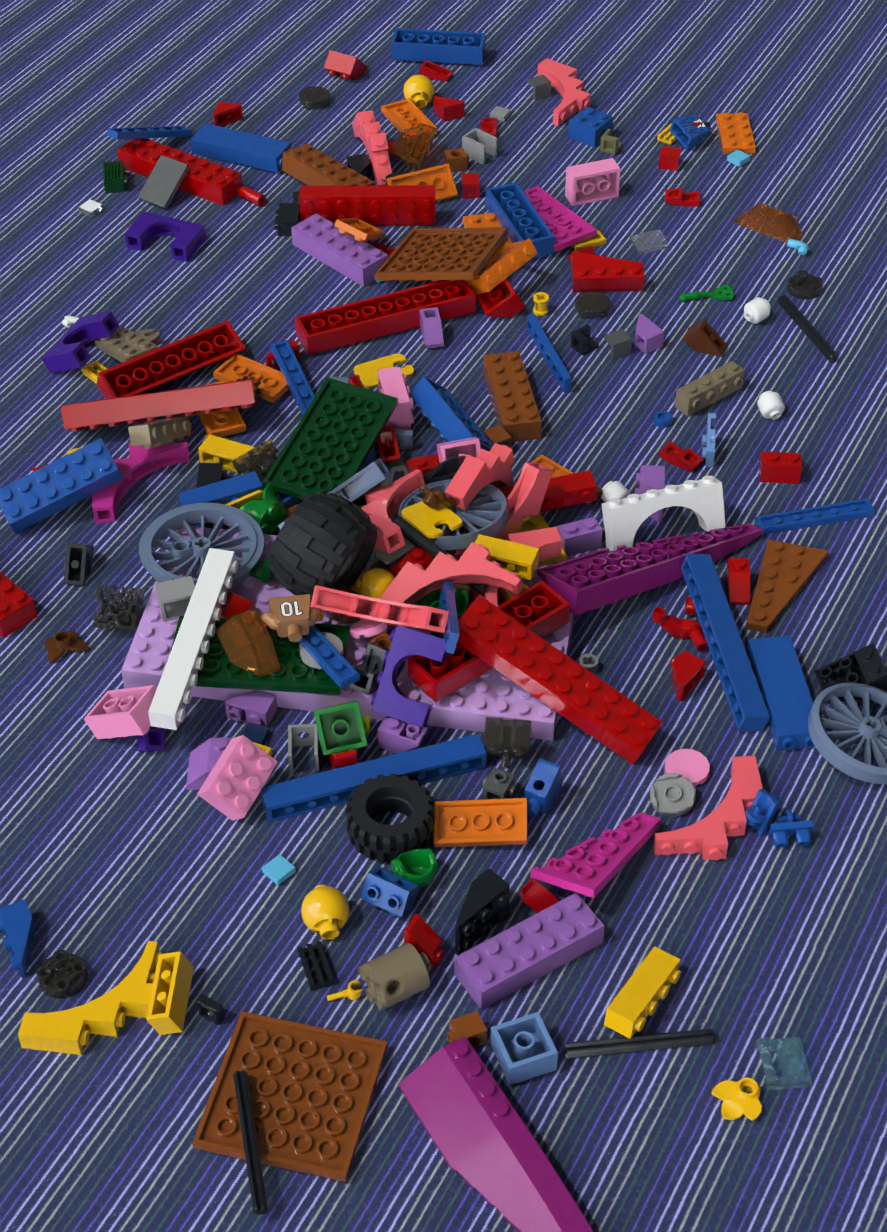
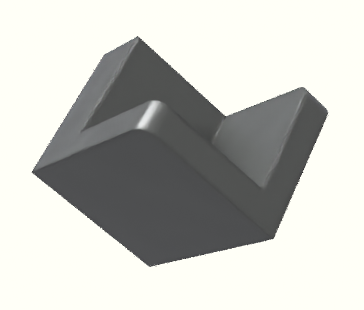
M540 75L528 79V83L534 88L533 98L535 100L551 95V81L546 76Z
M623 329L604 335V339L611 345L610 357L612 359L631 353L632 338Z

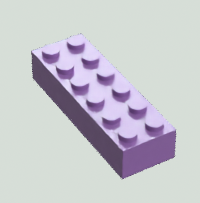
M317 213L291 227L292 244L363 287L375 280L376 271L388 258V254L365 241L360 242L354 239V235L350 233L346 235L339 232V228L334 226V223Z
M576 892L454 957V975L482 1010L602 944L605 926Z

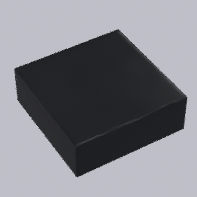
M201 994L197 999L199 1015L216 1025H220L224 1020L222 1004Z

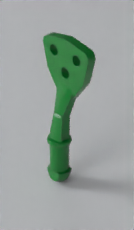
M723 285L709 292L694 291L686 294L682 293L679 296V300L685 302L703 297L717 300H733L734 293L729 285Z

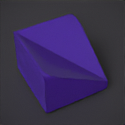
M150 727L146 734L142 736L137 735L138 752L165 751V729Z

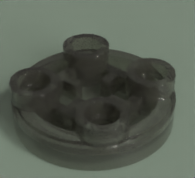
M312 86L304 88L299 92V102L304 105L306 110H312L314 107L325 108L329 106L330 92L326 88Z
M805 270L799 271L797 275L790 277L787 281L788 293L799 299H813L822 292L823 279L810 275Z
M587 291L575 298L574 307L582 319H589L590 317L605 318L610 309V299L603 293Z
M65 950L54 952L53 956L41 964L36 973L42 992L49 997L57 999L68 998L77 994L84 988L88 980V971L83 959L75 954L67 953Z

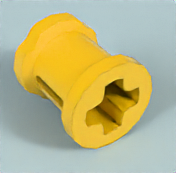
M544 292L535 293L533 295L535 302L533 313L537 316H545L548 314L547 302L549 301V295Z

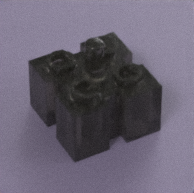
M269 439L231 462L239 475L255 471L261 482L277 459L275 454L278 453V450L273 441Z
M97 585L95 602L101 603L100 611L95 610L93 627L116 629L118 624V629L137 631L142 618V614H137L138 606H143L145 589L122 587L120 592V587Z
M486 717L483 743L485 751L491 757H502L501 768L509 769L511 758L525 759V756L530 757L531 721Z

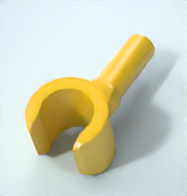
M353 980L349 982L346 990L327 995L328 1002L343 997H348L353 1001L358 1000L362 992L361 989L357 990L360 982Z

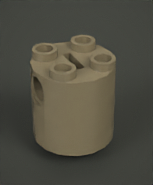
M411 943L399 946L358 967L362 980L366 981L368 986L365 989L367 998L371 1003L376 1002L380 1010H385L430 987L428 975L429 971H431L430 961L425 953L419 954Z

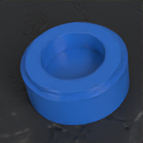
M658 411L654 414L653 422L657 427L667 428L672 425L673 416L668 411Z

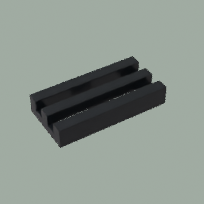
M321 941L316 942L314 946L310 943L307 944L306 948H302V946L297 947L310 991L334 985V978ZM314 952H318L320 960L322 962L327 977V980L325 981L323 979ZM307 954L311 958L318 983H314L305 957Z

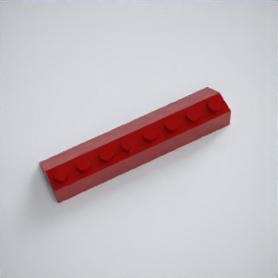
M227 320L99 372L97 386L105 399L142 394L246 350V347Z

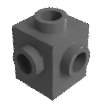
M493 768L490 775H486L483 780L482 800L513 798L517 790L515 775Z

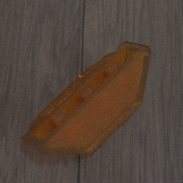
M421 123L417 127L401 131L392 152L405 165L421 170L429 154L437 128Z
M758 203L743 211L734 220L735 224L787 243L789 238L799 240L802 237L795 214L767 204Z
M256 609L230 616L216 630V634L231 663L245 670L252 671L259 677L281 670L272 638Z

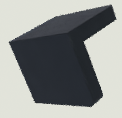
M585 325L571 333V347L582 356L598 348L599 344L590 338L589 325Z

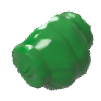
M430 848L413 849L401 853L391 861L392 873L420 885L419 888L429 885L434 880L435 873L439 869L436 856Z

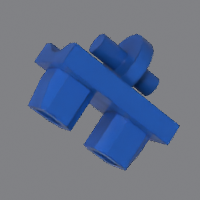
M763 788L758 790L751 807H748L745 812L746 824L754 827L760 836L764 835L774 818L773 816L782 802V798L774 792L768 793Z
M785 809L784 816H777V823L770 824V830H767L768 838L772 837L775 848L788 846V836H795L797 846H806L811 841L810 832L814 826L812 820L801 821L800 815H792L791 809Z

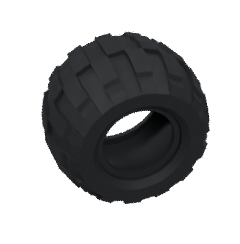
M323 491L312 494L298 505L281 528L270 553V570L285 589L294 595L310 594L311 600L315 585L339 590L342 585L350 588L365 568L377 541L376 525L372 523L370 517L359 506L344 497L333 493L327 494Z

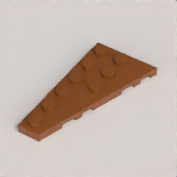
M768 539L745 629L766 633L778 619L782 610L788 607L791 599L795 598L809 581L812 573L818 570L821 562L826 560L829 551Z

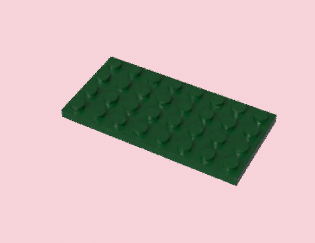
M327 377L265 477L263 488L270 484L276 492L302 500L317 492L329 493L360 471L395 410L398 398Z
M179 616V620H178L176 632H175V635H174L172 647H173V644H174V642H175L176 636H177V634H178V631H179V628H180V626H181V623H182V620H183L184 616ZM220 618L219 621H216L215 634L209 639V651L207 654L204 653L202 670H198L196 686L332 695H340L341 688L323 669L312 668L304 664L300 656V644L298 642H291L288 637H279L276 630H272L269 626L259 627L257 620ZM315 623L314 626L320 632L332 633L339 637L343 644V657L346 659L350 638V625Z

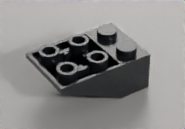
M874 643L814 671L822 691L836 684L860 683L887 692V668ZM853 696L854 700H862V699H863V698H860V697H854V696ZM837 697L841 702H846L844 697Z
M487 869L472 881L455 924V954L457 956L463 951L469 950L480 937L489 934L497 923L503 922L509 915L510 885L491 869Z

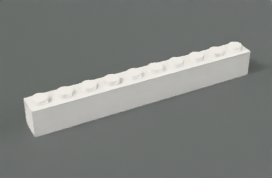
M209 548L148 711L150 725L153 727L177 730L179 723L184 720L186 704L189 705L191 701V689L196 687L198 670H202L204 663V653L207 654L209 651V639L215 634V623L220 620L221 606L225 605L227 600V589H231L232 575L238 569V561H235L234 551Z

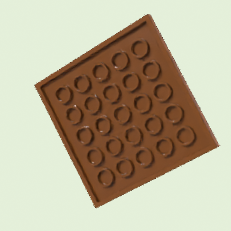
M508 227L412 229L376 271L375 279L383 280L384 282L399 280L400 282L415 280L416 282L431 280L433 282L439 280H448L450 282L456 280L472 281L509 234Z
M241 1011L193 1139V1148L246 1160L233 1077L236 1071L245 1070L248 1075L261 1163L346 1182L387 1051V1041Z

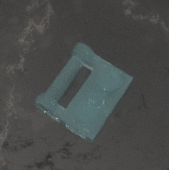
M800 1037L772 1040L759 1038L755 1041L756 1051L760 1052L766 1075L764 1082L767 1090L811 1086L812 1079ZM776 1051L782 1077L776 1076L770 1052Z

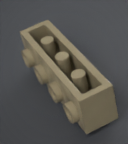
M731 361L682 386L676 391L675 408L688 417L743 388L745 370Z
M189 416L162 419L128 427L131 446L142 445L143 449L185 440L184 436L191 435Z

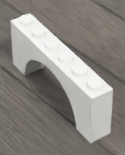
M704 476L701 480H687L680 485H667L664 489H650L643 494H630L627 498H613L606 503H602L606 548L614 551L617 550V546L625 545L627 548L633 547L634 536L643 521L656 511L672 506L692 509L698 519L699 526L707 532L713 529L725 528L722 482L714 476Z

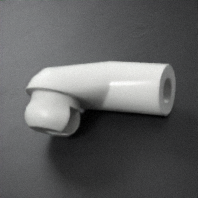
M67 315L64 317L65 319L62 321V324L70 328L79 318Z

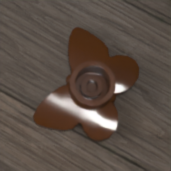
M419 483L418 487L425 493L422 502L430 508L436 509L439 503L448 508H456L458 505L452 499L446 498L445 493L436 490L432 491Z
M60 631L45 642L50 664L57 661L65 652L89 651L88 645L79 639L77 632Z

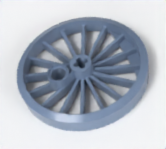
M452 479L437 481L425 486L432 491L436 490L445 493ZM487 484L473 498L466 510L457 507L449 508L462 519V526L470 533L460 535L458 528L455 530L456 536H450L452 530L449 529V526L447 524H440L436 528L441 529L444 535L430 540L443 550H457L468 548L472 542L475 543L479 534L495 537L504 529L509 519V511L504 494L497 487ZM420 488L410 493L402 501L398 516L402 517L401 511L404 508L422 501L425 493ZM472 524L477 525V526H480V527H483V528L478 530V529H477L476 527H474ZM402 533L404 538H406L411 543L415 544L412 540H410Z
M860 683L836 684L826 688L816 697L808 717L809 734L819 753L841 772L858 780L875 784H887V763L884 757L887 759V715L878 719L884 708H887V692ZM853 696L863 698V716ZM837 697H844L850 710ZM869 700L882 705L875 717L870 716ZM826 701L830 702L839 712L823 703ZM819 712L830 717L831 719L820 717ZM825 727L838 731H826ZM833 739H847L838 745L831 741ZM860 741L851 756L842 751ZM862 744H864V763L854 759ZM871 752L879 767L871 765Z

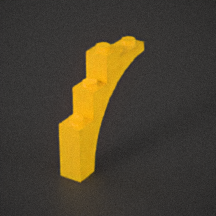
M148 941L142 957L133 970L117 986L103 996L84 1005L64 1011L25 1013L18 1032L21 1047L81 1055L84 1045L87 1046L90 1034L117 1037L119 1028L125 1024L126 1016L147 1018L158 956L163 954L159 951L158 942Z

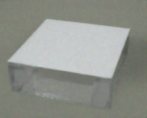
M90 199L79 206V212L90 217L103 210L102 204Z

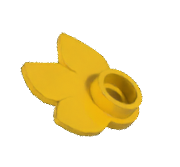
M746 1077L738 1082L725 1080L712 1089V1095L723 1101L721 1107L723 1119L736 1120L744 1114L745 1117L754 1121L760 1115L762 1109L758 1099L760 1087L754 1079ZM744 1090H748V1091H750L751 1093H745V1092H743V1091H744Z

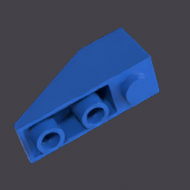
M25 899L0 908V934L5 933L6 937L2 938L6 951H12L13 955L9 956L13 970H19L22 978L26 976L36 933L33 918Z

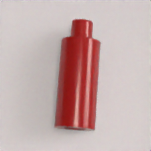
M245 185L236 188V192H238L240 197L258 206L265 204V195Z

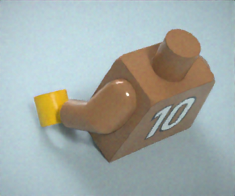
M310 594L269 598V612L256 616L259 627L269 626L272 630H276L279 637H288L291 642H298L302 638L301 635L309 634L310 626H314L317 621L323 620V610L311 608Z

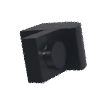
M375 642L368 643L363 663L354 667L360 674V680L349 685V687L367 695L376 692L379 688V684H377L379 673L384 671L386 664L383 662L386 651L390 649Z

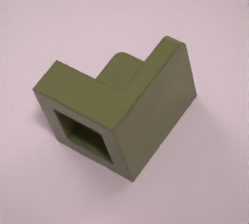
M608 128L601 137L600 151L616 155L622 147V142H618L617 137L611 136V129Z

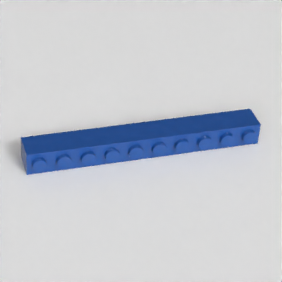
M687 554L681 566V571L738 731H763L770 720V712L766 708L763 693L759 689L757 677L754 675L751 667V660L747 656L745 644L741 640L739 628L734 621L733 611L730 610L727 595L724 594L721 579L717 575L716 565L713 563L710 554Z
M478 734L465 736L342 768H335L262 787L260 791L261 802L269 823L348 803L350 794L355 792V788L358 785H364L365 780L371 777L375 779L377 775L384 774V776H390V774H397L399 777L405 775L410 777L411 781L415 779L424 784L486 768L487 753Z

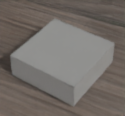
M496 106L490 112V118H497L498 121L504 122L511 114V109Z

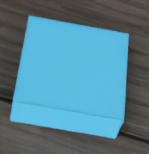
M736 150L727 156V161L740 167L750 161V155Z
M280 854L262 867V873L278 886L296 872L295 867Z

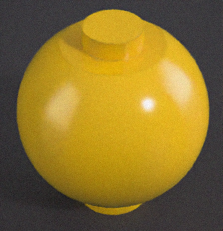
M413 75L404 84L405 99L409 98L418 108H424L434 96V85L424 75Z
M370 569L361 576L360 580H356L354 591L362 596L380 599L395 577L385 569Z
M318 885L305 896L302 902V919L305 925L311 931L320 934L322 939H334L339 936V930L348 920L349 903L345 895L338 889L327 885Z

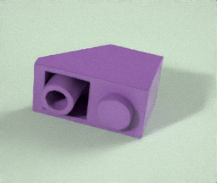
M438 308L420 309V329L426 348L444 346Z
M640 314L635 333V345L647 354L663 347L664 331L643 314Z
M255 690L228 699L225 702L226 717L234 721L247 724L250 722L268 727L277 712L276 695Z
M386 716L377 730L378 748L396 754L408 751L420 745L428 728Z

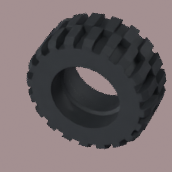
M382 774L377 775L375 779L371 777L365 780L364 785H358L355 788V792L350 794L346 804L349 840L359 853H365V857L371 860L376 858L378 862L382 863L392 861L401 853L413 849L427 848L434 836L435 807L433 797L430 796V792L426 787H421L420 782L415 779L411 781L410 777L405 775L399 777L397 774H390V776ZM384 812H399L409 817L407 820L394 825H385L373 820L375 816Z

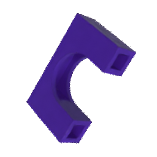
M145 211L124 233L126 247L140 251L156 237H176L170 243L172 258L188 262L206 240L204 225Z
M111 311L80 317L41 359L50 373L81 368L91 358L84 344L95 339L110 337L120 326Z
M397 625L390 635V641L392 642L390 650H387L383 662L386 663L384 671L379 673L377 684H379L378 691L373 694L371 699L372 711L424 727L427 726L433 705L406 696L398 686L397 671L400 664L410 656L420 655L436 661L446 662L448 653L445 651L444 638Z

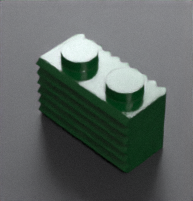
M123 161L103 162L105 193L125 191V185H128L127 167L123 166Z

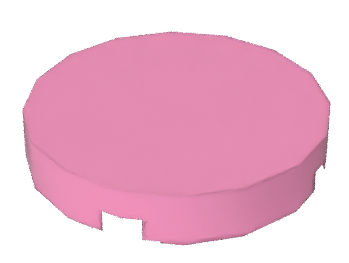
M361 619L350 627L352 637L356 639L360 638L359 635L369 638L386 631L389 624Z
M693 749L675 750L665 760V774H681L682 777L688 778L694 787L697 784H703L709 777L710 764L707 758Z

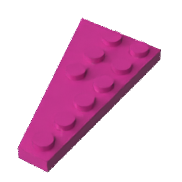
M539 186L524 191L554 235L555 252L597 236L596 228Z
M640 812L621 822L620 827L613 831L607 829L602 832L601 837L597 839L592 837L565 851V856L559 859H549L546 866L542 868L536 866L530 869L531 878L594 898L661 827V818Z

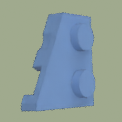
M708 413L706 434H702L701 445L705 446L702 447V458L705 459L706 467H713L716 413Z

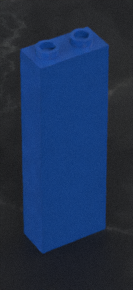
M205 124L190 139L192 154L278 173L282 168L283 152L291 149V142Z
M791 636L748 639L746 653L751 660V667L754 675L757 677L759 689L763 693L766 708L770 712L768 725L776 751L815 747L808 730V717L813 701Z

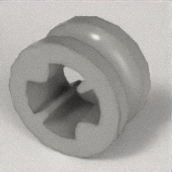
M584 654L579 658L581 666L593 674L597 672L598 658L595 655Z

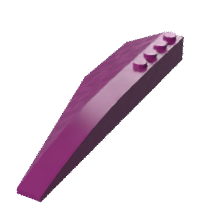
M747 523L727 527V531L713 529L710 530V534L692 533V537L685 538L684 535L653 540V544L638 542L636 547L627 548V546L621 545L617 546V550L614 551L604 548L537 569V575L570 603V612L572 614L581 615L586 611L599 609L607 604H614L616 601L631 598L633 595L684 577L681 566L687 554H710L714 563L762 535L764 529Z
M465 1036L442 1047L398 1083L401 1092L449 1167L455 1173L458 1172L465 1178V1182L472 1189L475 1188L481 1193L490 1206L497 1208L503 1214V1218L518 1232H593L548 1158Z

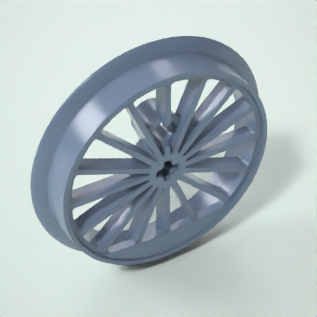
M195 503L175 508L155 519L146 528L140 539L139 556L145 569L159 583L184 578L179 575L187 569L189 571L185 577H193L200 563L202 570L209 548L234 551L235 555H242V558L235 557V561H238V569L232 575L231 589L245 581L250 576L251 570L256 566L263 552L264 536L259 524L249 514L238 508L219 503ZM201 523V537L196 538L189 525ZM205 523H217L209 537L206 538ZM223 525L231 527L222 535L216 538L217 534L219 533ZM184 527L191 540L184 538L176 533L175 530ZM240 532L241 536L228 540L234 534ZM166 536H169V537L173 538L174 541H173V542H169V541H164L163 539H164ZM157 547L163 548V549L172 550V551L155 552V550H156ZM167 559H172V560H169V561H166V562H163V563H160V564H158V563L155 561V560H167ZM177 567L171 572L166 571L168 569ZM193 578L195 586L198 578Z

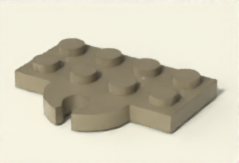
M119 328L110 337L95 340V344L98 349L124 363L158 349L157 345L161 342L160 332H157L156 329H144L133 332L128 328Z

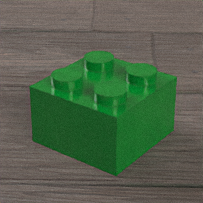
M358 700L314 710L323 756L368 746Z

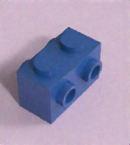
M377 867L368 872L361 899L368 901L369 905L373 907H380L389 911V914L392 916L404 917L413 911L420 885L386 869Z

